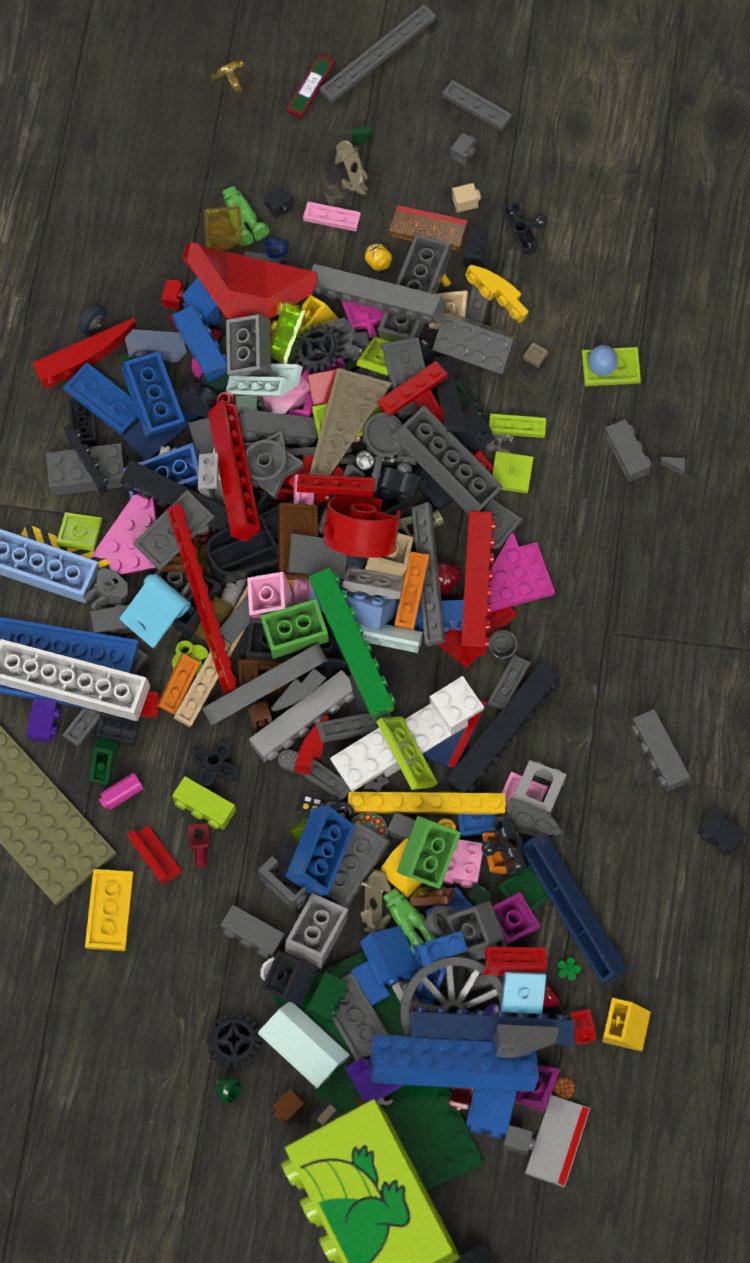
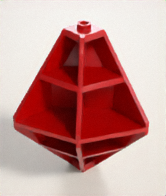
M186 242L182 260L196 274L227 320L258 314L270 319L313 293V288L317 285V272L229 253L193 242Z

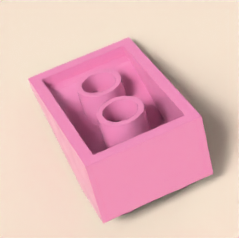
M300 376L299 384L284 396H262L265 401L264 411L290 415L289 411L297 410L305 403L306 393L311 394L309 383Z

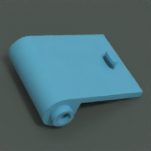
M150 574L145 578L143 587L119 619L147 644L155 648L174 620L183 616L191 603L158 574Z

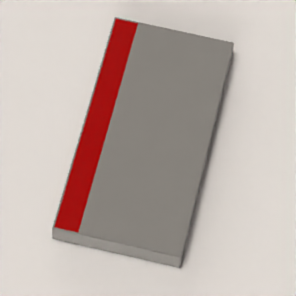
M551 1095L525 1174L565 1188L590 1108Z

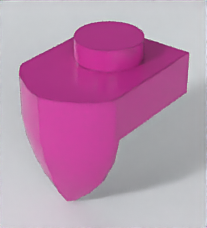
M306 393L303 410L289 411V414L312 417L313 402L311 394Z

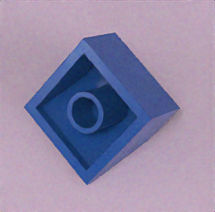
M197 278L182 295V307L185 309L193 306L195 311L198 310L203 318V325H207L210 328L221 322L219 308Z

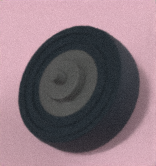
M100 304L90 306L80 317L77 324L78 329L85 335L92 334L105 321L107 310Z

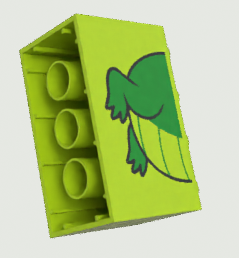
M374 1099L285 1147L290 1159L281 1163L282 1168L292 1186L296 1184L299 1190L305 1188L309 1196L301 1200L300 1203L311 1224L315 1222L317 1227L324 1225L328 1234L320 1238L319 1241L330 1262L454 1263L461 1258L385 1110Z

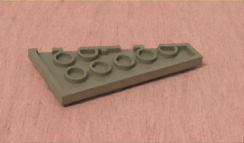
M337 368L309 474L331 476L377 407V401L390 388L391 382Z

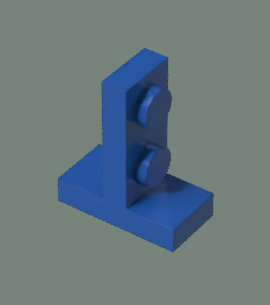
M462 931L412 945L417 963L421 966H427L431 962L467 951Z

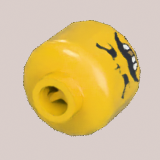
M373 244L367 248L365 260L373 270L382 271L389 267L392 255L384 245Z

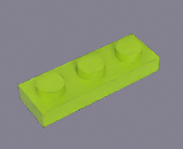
M490 414L489 427L493 434L545 438L546 418Z

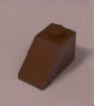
M254 701L247 706L254 733H258L272 722L266 701Z

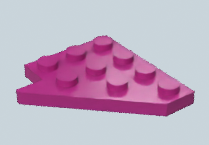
M514 533L510 534L491 567L493 569L492 581H488V586H492V596L487 599V603H491V612L555 594L537 542L519 547Z

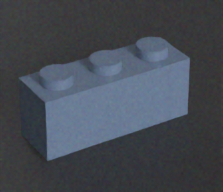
M133 329L125 338L129 358H138L159 351L162 360L178 362L187 353L183 338L180 333Z

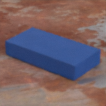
M369 961L351 971L371 1006L389 997L390 994L385 986L379 985Z

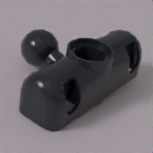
M518 203L505 206L503 215L506 217L513 238L521 247L523 254H533L538 248V241L531 228L543 229L548 223L546 216L539 214L534 220L527 221ZM519 210H520V212H521V217H520V218H518L517 215H516V213H517ZM535 240L536 245L532 247L531 243Z
M503 815L496 818L492 823L497 844L489 840L485 841L481 846V851L486 856H492L495 852L500 851L507 872L510 875L520 874L527 868L521 847L522 838L512 825V818L508 815ZM501 822L503 828L497 831L496 823ZM514 858L515 864L509 867L508 860Z

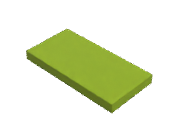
M400 716L377 720L376 722L411 789L431 788L438 783L404 718Z

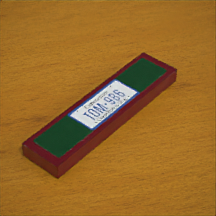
M320 54L318 55L287 106L286 113L300 119L304 117L335 65L334 60Z

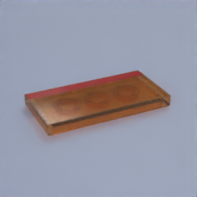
M397 205L388 236L413 241L415 235L419 234L450 243L451 249L460 250L468 220Z

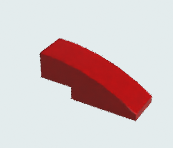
M324 716L317 723L328 721L329 716ZM316 725L308 733L299 750L294 769L295 773L310 775L312 759H321L324 743H321Z

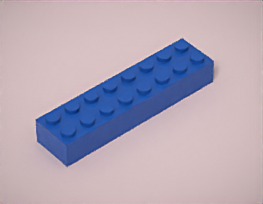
M373 1035L370 1047L371 1083L535 1091L539 1077L536 1051L518 1058L496 1057L495 1041Z

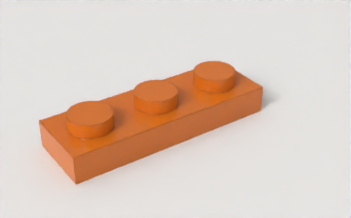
M181 654L157 703L158 707L175 715L200 662L185 654Z

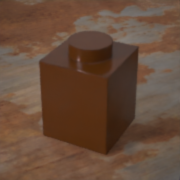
M289 1089L272 1105L274 1110L272 1114L280 1123L284 1121L288 1124L305 1106Z

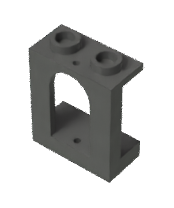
M272 856L258 870L260 881L293 912L297 909H303L308 899L307 888L304 886L294 895L275 877L278 874L279 865L278 861Z

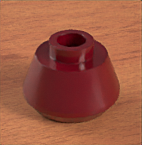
M545 982L543 1006L545 1008L558 1006L561 1000L558 992L551 983Z

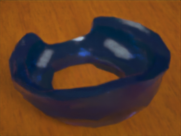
M269 238L261 243L263 253L271 259L282 258L289 251V242L283 239ZM277 249L280 250L281 253H270L267 251Z

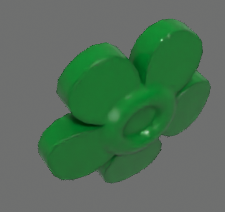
M571 957L567 958L566 962L560 961L558 963V968L561 969L558 973L559 977L564 979L567 976L568 980H575V973H579L581 970L580 965H574L575 960Z

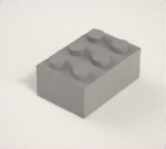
M312 893L286 940L285 953L322 968L347 922L348 909Z

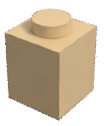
M473 183L452 188V198L457 212L478 208V200H481L479 190H475Z

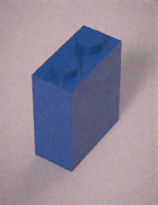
M401 926L370 933L360 942L379 985L388 983L391 986L402 979L409 981L420 970V966Z
M475 1088L466 1127L470 1128L469 1131L476 1134H481L482 1132L490 1133L489 1136L496 1139L506 1137L517 1090Z

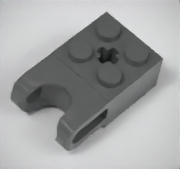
M490 901L446 916L452 933L462 931L467 951L460 953V955H464V958L474 960L486 966L484 951L486 947H507ZM468 967L470 973H472L474 969Z

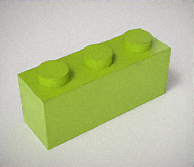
M187 777L183 778L172 795L174 804L182 810L188 809L194 817L200 820L202 818L207 820L208 824L215 829L221 828L224 830L236 812L234 804Z

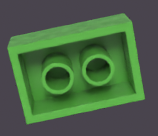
M316 599L260 616L273 659L310 648L318 643L320 645L329 642L328 632Z
M417 816L396 872L440 889L461 832Z

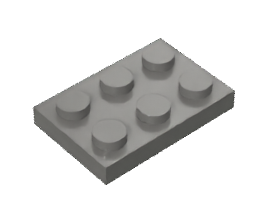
M348 566L342 588H346L351 592H366V594L371 596L382 595L388 599H400L405 577Z

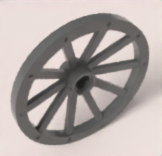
M447 957L431 962L430 965L422 967L411 978L404 990L400 1004V1021L404 1035L409 1036V1007H426L428 1011L436 1012V1008L448 1009L449 1013V1009L453 1006H456L457 1009L466 1010L494 996H498L500 1012H502V983L497 976L483 975L482 971L485 966L471 959ZM452 966H465L474 969L455 1000ZM442 967H446L448 1001L426 977L431 972ZM479 973L488 979L494 990L462 1004ZM421 981L443 1006L411 1001L412 995Z

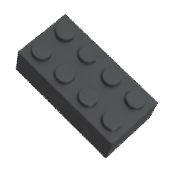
M447 312L443 315L433 350L503 374L507 371L518 336Z
M121 443L88 447L91 460L95 459L99 465L97 470L100 475L104 474L108 480V484H106L107 489L122 487L123 484L120 483V480L124 474L123 468H125ZM74 449L46 453L49 488L52 496L98 490Z

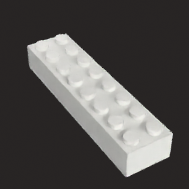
M0 640V685L138 721L150 688L146 677L18 643Z

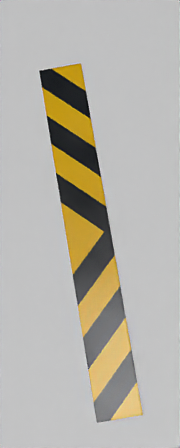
M26 524L21 533L22 536L97 561L100 569H110L109 564L111 561L106 560V558L101 559L92 556L93 551L57 546V536L32 525Z

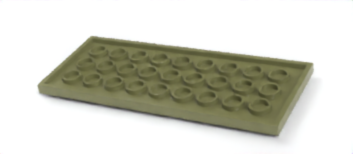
M0 726V844L57 906L93 875V869H100L116 855V852Z

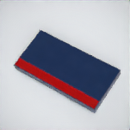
M479 699L485 710L487 702ZM484 710L468 719L467 727L424 752V758L453 771L457 767Z

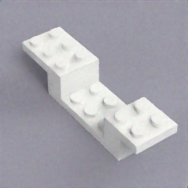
M462 676L431 695L430 704L406 718L405 722L423 754L467 727L468 719L483 711L484 706ZM380 728L330 758L351 792L381 773L387 778L401 769Z

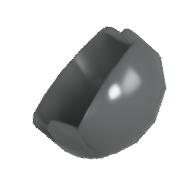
M507 630L496 631L489 638V650L492 655L499 659L512 657L517 651V638Z

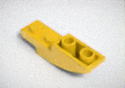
M473 265L468 267L465 274L467 280L479 289L483 297H486L489 301L495 297L497 302L509 311L513 319L519 323L525 320L529 311L518 301L521 293L514 286L486 269Z

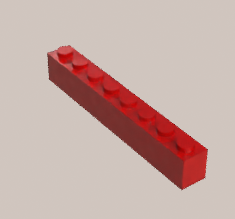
M221 400L208 412L215 453L219 455L218 469L231 537L247 541L261 528L237 406Z
M469 511L461 655L484 656L485 649H489V637L485 636L486 632H490V620H486V617L491 615V603H487V599L492 596V586H488V581H492L493 569H489V564H493L494 553H490V548H494L495 536H491V531H495L496 520H492V512Z

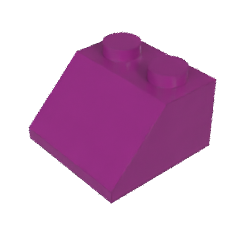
M521 892L492 906L507 947L518 943L541 927Z

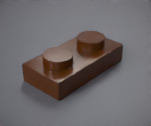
M454 888L417 889L410 898L411 906L449 904L455 896Z

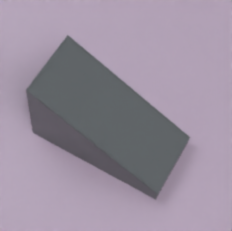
M661 457L660 464L684 476L685 458Z

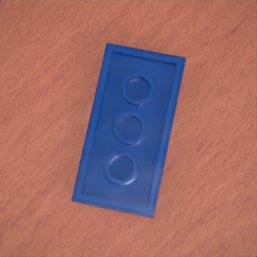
M88 362L63 387V390L120 435L138 418L131 396Z

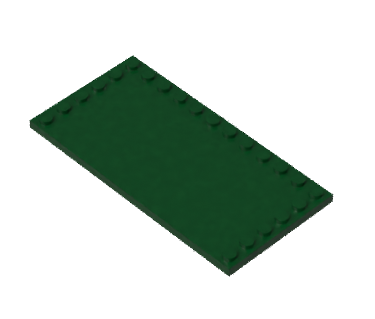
M365 952L317 972L302 1006L295 1004L349 1054L347 1060L334 1070L326 1082L318 1088L312 1084L320 1104L322 1105L327 1100L342 1114L340 1117L357 1109L354 1100L360 1096L353 1087L345 1070L347 1066L356 1060L332 1018L329 1022L309 1012L307 1007L325 972L341 979L350 974L354 968L368 961ZM384 984L390 994L389 997L372 1007L388 1035L405 1036L400 1021L401 1002L392 988L393 985ZM272 993L278 1009L289 1002ZM403 1085L401 1088L383 1097L385 1099L390 1096L393 1100L389 1105L382 1104L380 1106L385 1110L426 1191L484 1165L459 1110L448 1105L451 1096L448 1087Z

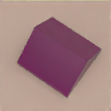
M538 1065L539 1077L535 1091H518L515 1102L545 1113L560 1070L558 1068Z

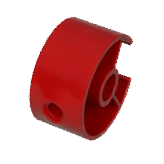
M347 495L332 498L327 503L323 542L328 548L336 552L355 557L377 558L391 555L396 550L401 511H397L396 516L382 513V499L368 496Z

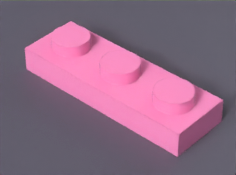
M308 202L303 218L307 222L357 232L361 212Z

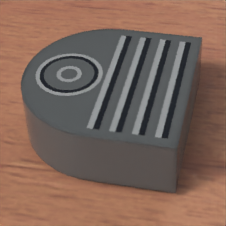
M289 749L283 750L278 756L279 766L284 770L294 773L298 752Z

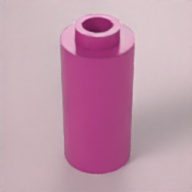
M132 773L100 793L101 798L98 800L104 809L108 807L109 810H112L143 790V787L135 774Z

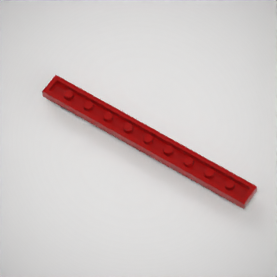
M176 504L168 508L167 512L223 694L237 689V680L231 671V660L226 654L225 641L219 632L220 625L218 620L215 619L214 605L209 599L208 586L202 576V566L198 563L196 557L197 550L191 541V530L187 527L185 521V511L181 508L180 504Z

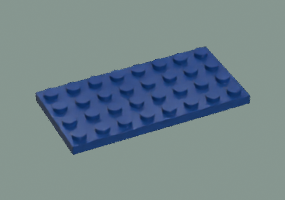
M0 617V640L132 673L139 646L138 640ZM0 685V694L28 699L57 701V704L86 708Z

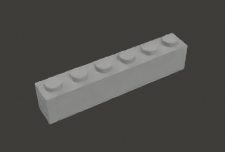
M341 670L249 739L251 747L264 762L268 759L273 760L277 757L280 750L289 748L299 736H305L310 731L309 729L316 725L324 716L336 713L343 703H349L354 699L350 679Z

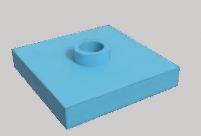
M505 971L501 1011L542 1014L546 974L541 972Z

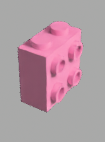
M458 840L443 879V884L453 885V883L461 884L464 888L477 887L483 856L481 851L482 843Z

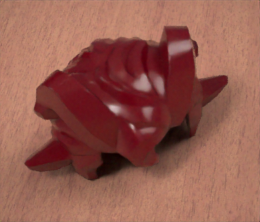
M437 560L440 592L442 595H447L451 592L452 587L461 580V566H452L447 562Z

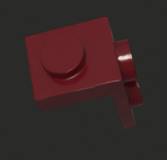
M453 1087L448 1105H451L456 1110L469 1109L474 1088Z

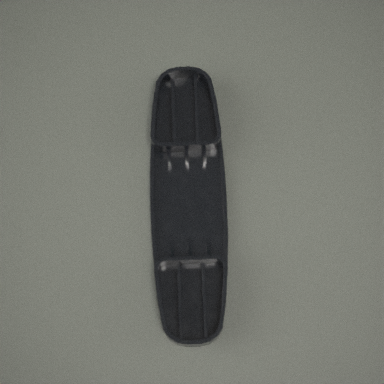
M383 463L381 466L380 475L382 474L384 467L393 468L397 470V467L400 463ZM374 466L366 470H360L366 474L365 478L372 477L371 474ZM377 490L373 496H368L382 499L381 512L395 516L397 511L402 512L411 505V503H402L396 498H383L377 493ZM333 494L326 502L323 500L317 506L318 525L321 521L320 517ZM292 499V500H290V501H288V502H286V503H292V504H294V499ZM278 506L258 515L261 530L247 541L231 537L229 526L209 539L205 558L210 571L217 579L230 583L279 568Z

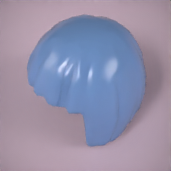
M607 345L595 347L588 356L589 368L597 376L602 377L612 374L618 366V356L615 350Z

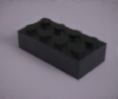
M70 399L69 410L73 430L77 429L82 437L80 439L82 445L97 444L94 413L76 399Z
M419 466L411 473L420 477L418 491L435 510L440 512L455 501L422 466Z

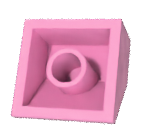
M284 572L247 578L249 615L255 619H261L260 616L294 606L293 594Z

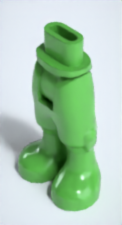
M235 186L223 191L225 196L224 202L232 219L231 223L238 229L236 235L238 244H252L253 236L256 241L263 239L269 233V227L264 222H257L256 213L252 210L242 193ZM245 222L249 224V226H250V228H251V230H252L253 236H252L251 232L246 228Z
M394 889L383 897L396 924L401 926L405 936L408 937L414 956L415 953L412 945L419 942L424 943L414 927L419 929L426 942L439 938L432 936L427 927L423 926V922L426 921L424 915L419 913L414 906H411V903L405 898L404 894L400 895L398 890Z

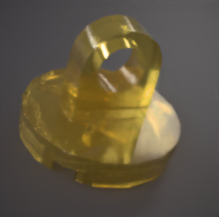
M242 58L237 59L238 63L236 61L231 62L218 69L217 75L214 72L211 73L210 76L213 81L226 75L235 93L241 91L242 88L233 70L244 65Z

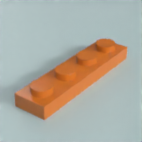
M410 551L395 627L410 630L415 628L430 558L427 554Z

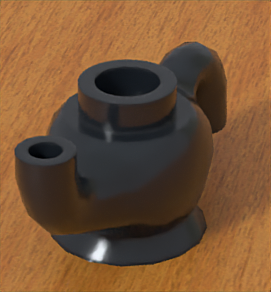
M339 797L320 801L321 807L330 806L339 814L344 810L348 811L349 815L355 814L353 806L349 803L338 801Z

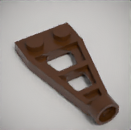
M247 659L238 660L239 687L259 677L261 670L269 671L282 663ZM305 673L296 679L302 683L306 678ZM293 681L286 683L267 695L286 690Z

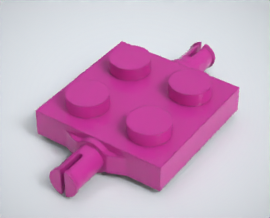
M341 300L347 320L355 330L367 328L369 337H372V334L373 337L376 336L377 333L374 326L381 323L385 313L384 310L377 311L373 307H362L357 303H346Z

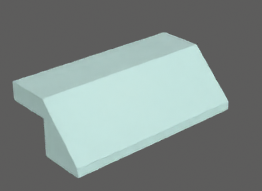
M271 364V374L256 377L229 376L226 392H230L232 395L282 397L299 384L303 367L298 364Z
M386 624L379 630L361 625L364 632L361 636L368 643L418 653L419 646H421L423 632Z
M291 1002L281 1007L258 1032L263 1039L316 1088L326 1082L334 1070L349 1057V1054Z

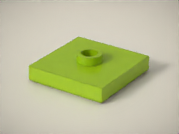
M496 451L492 476L503 486L501 490L528 494L534 457Z
M65 512L57 538V546L94 551L102 525V518Z

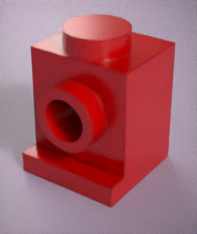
M167 279L161 297L163 307L181 311L180 300L183 301L182 295L185 293V290L182 288V281Z

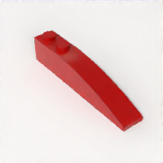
M134 318L33 362L35 373L43 389L53 387L60 381L71 379L86 362L92 366L109 355L125 341V338L133 329H137Z

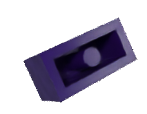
M33 698L26 734L29 741L52 744L53 738L57 736L56 720L60 719L61 708H59L57 701Z

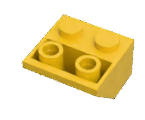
M310 295L289 322L290 332L299 337L298 333L305 334L304 328H307L309 331L311 330V324L316 328L318 323L339 318L325 303Z
M612 998L602 1042L642 1052L651 1012L632 1002Z

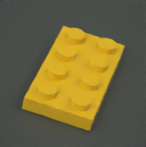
M93 869L85 943L86 949L126 951L133 872Z

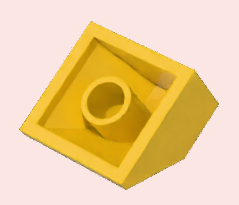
M406 838L391 853L379 871L384 872L386 879L408 899L423 883L396 872L408 842Z

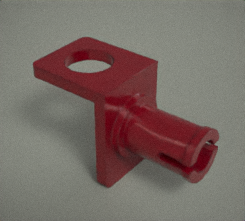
M208 824L189 825V849L192 848L194 850L195 868L207 867L206 849L210 846ZM197 828L203 829L205 833L204 838L201 840H197L193 836V832Z

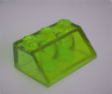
M286 300L284 304L280 303L276 313L279 314L278 321H273L270 329L273 332L270 339L271 358L286 364L306 311L305 307Z

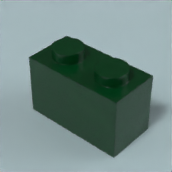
M325 972L307 1007L308 1011L329 1022L331 1018L335 1019L340 1010V1007H338L341 999L345 1000L349 993V989H347L348 983Z

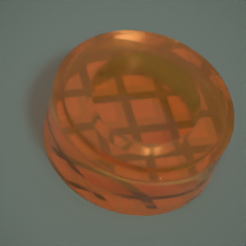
M560 1078L554 1087L555 1094L559 1098L569 1099L575 1092L574 1082L569 1078Z

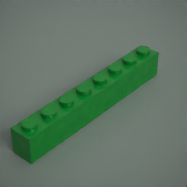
M327 568L309 576L312 589L372 720L394 711L393 704L396 703L391 692L387 693L385 687L388 685L384 675L380 676L377 671L380 668L376 658H371L369 653L372 651L368 641H364L361 636L364 632L360 623L356 624L354 621V617H356L352 606L348 607L346 603L348 597L345 590H340L338 586L340 580L337 573H332L331 568Z

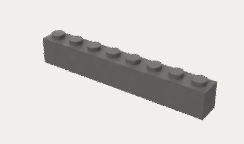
M314 264L311 270L317 272L316 276L318 277L317 285L313 288V294L315 295L323 294L331 299H341L346 303L354 302L362 307H373L377 311H389L393 315H404L411 320L415 318L420 319L427 324H438L447 306L442 296L317 264Z

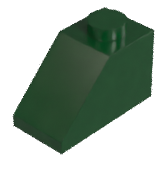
M104 737L98 739L93 749L89 781L109 785L117 759L119 741Z

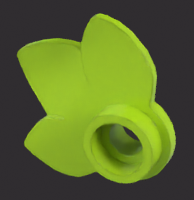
M187 640L179 642L175 649L176 655L172 659L173 669L181 654H185L200 662L194 674L197 675L202 667L201 660L207 658L209 655L208 651L202 645H193V643ZM184 648L189 649L187 653L182 652Z

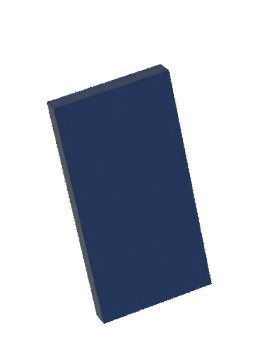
M176 389L174 393L180 407L182 394ZM181 410L185 422L180 427L148 437L145 436L139 421L121 438L145 461L156 457L160 453L161 446L166 447L189 428L188 423L197 421L202 416Z

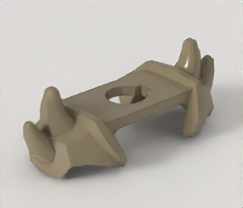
M343 140L336 146L335 164L337 165L342 161L345 163L350 182L342 179L343 188H349L352 192L356 191L361 195H365V191L369 189L365 185L368 176L359 157L358 148L354 147L349 141ZM355 162L358 164L356 173L352 172L351 169Z
M373 869L366 882L361 884L365 886V911L361 912L362 922L367 924L364 931L370 933L385 930L391 917L388 914L382 918L383 891H391L386 874ZM371 898H374L377 902V907L372 910L370 905Z

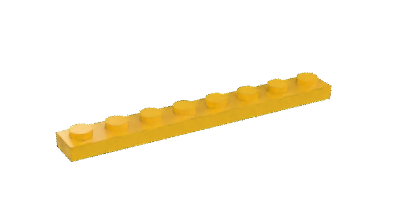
M348 793V803L353 806L355 813L397 812L403 814L506 815V793Z

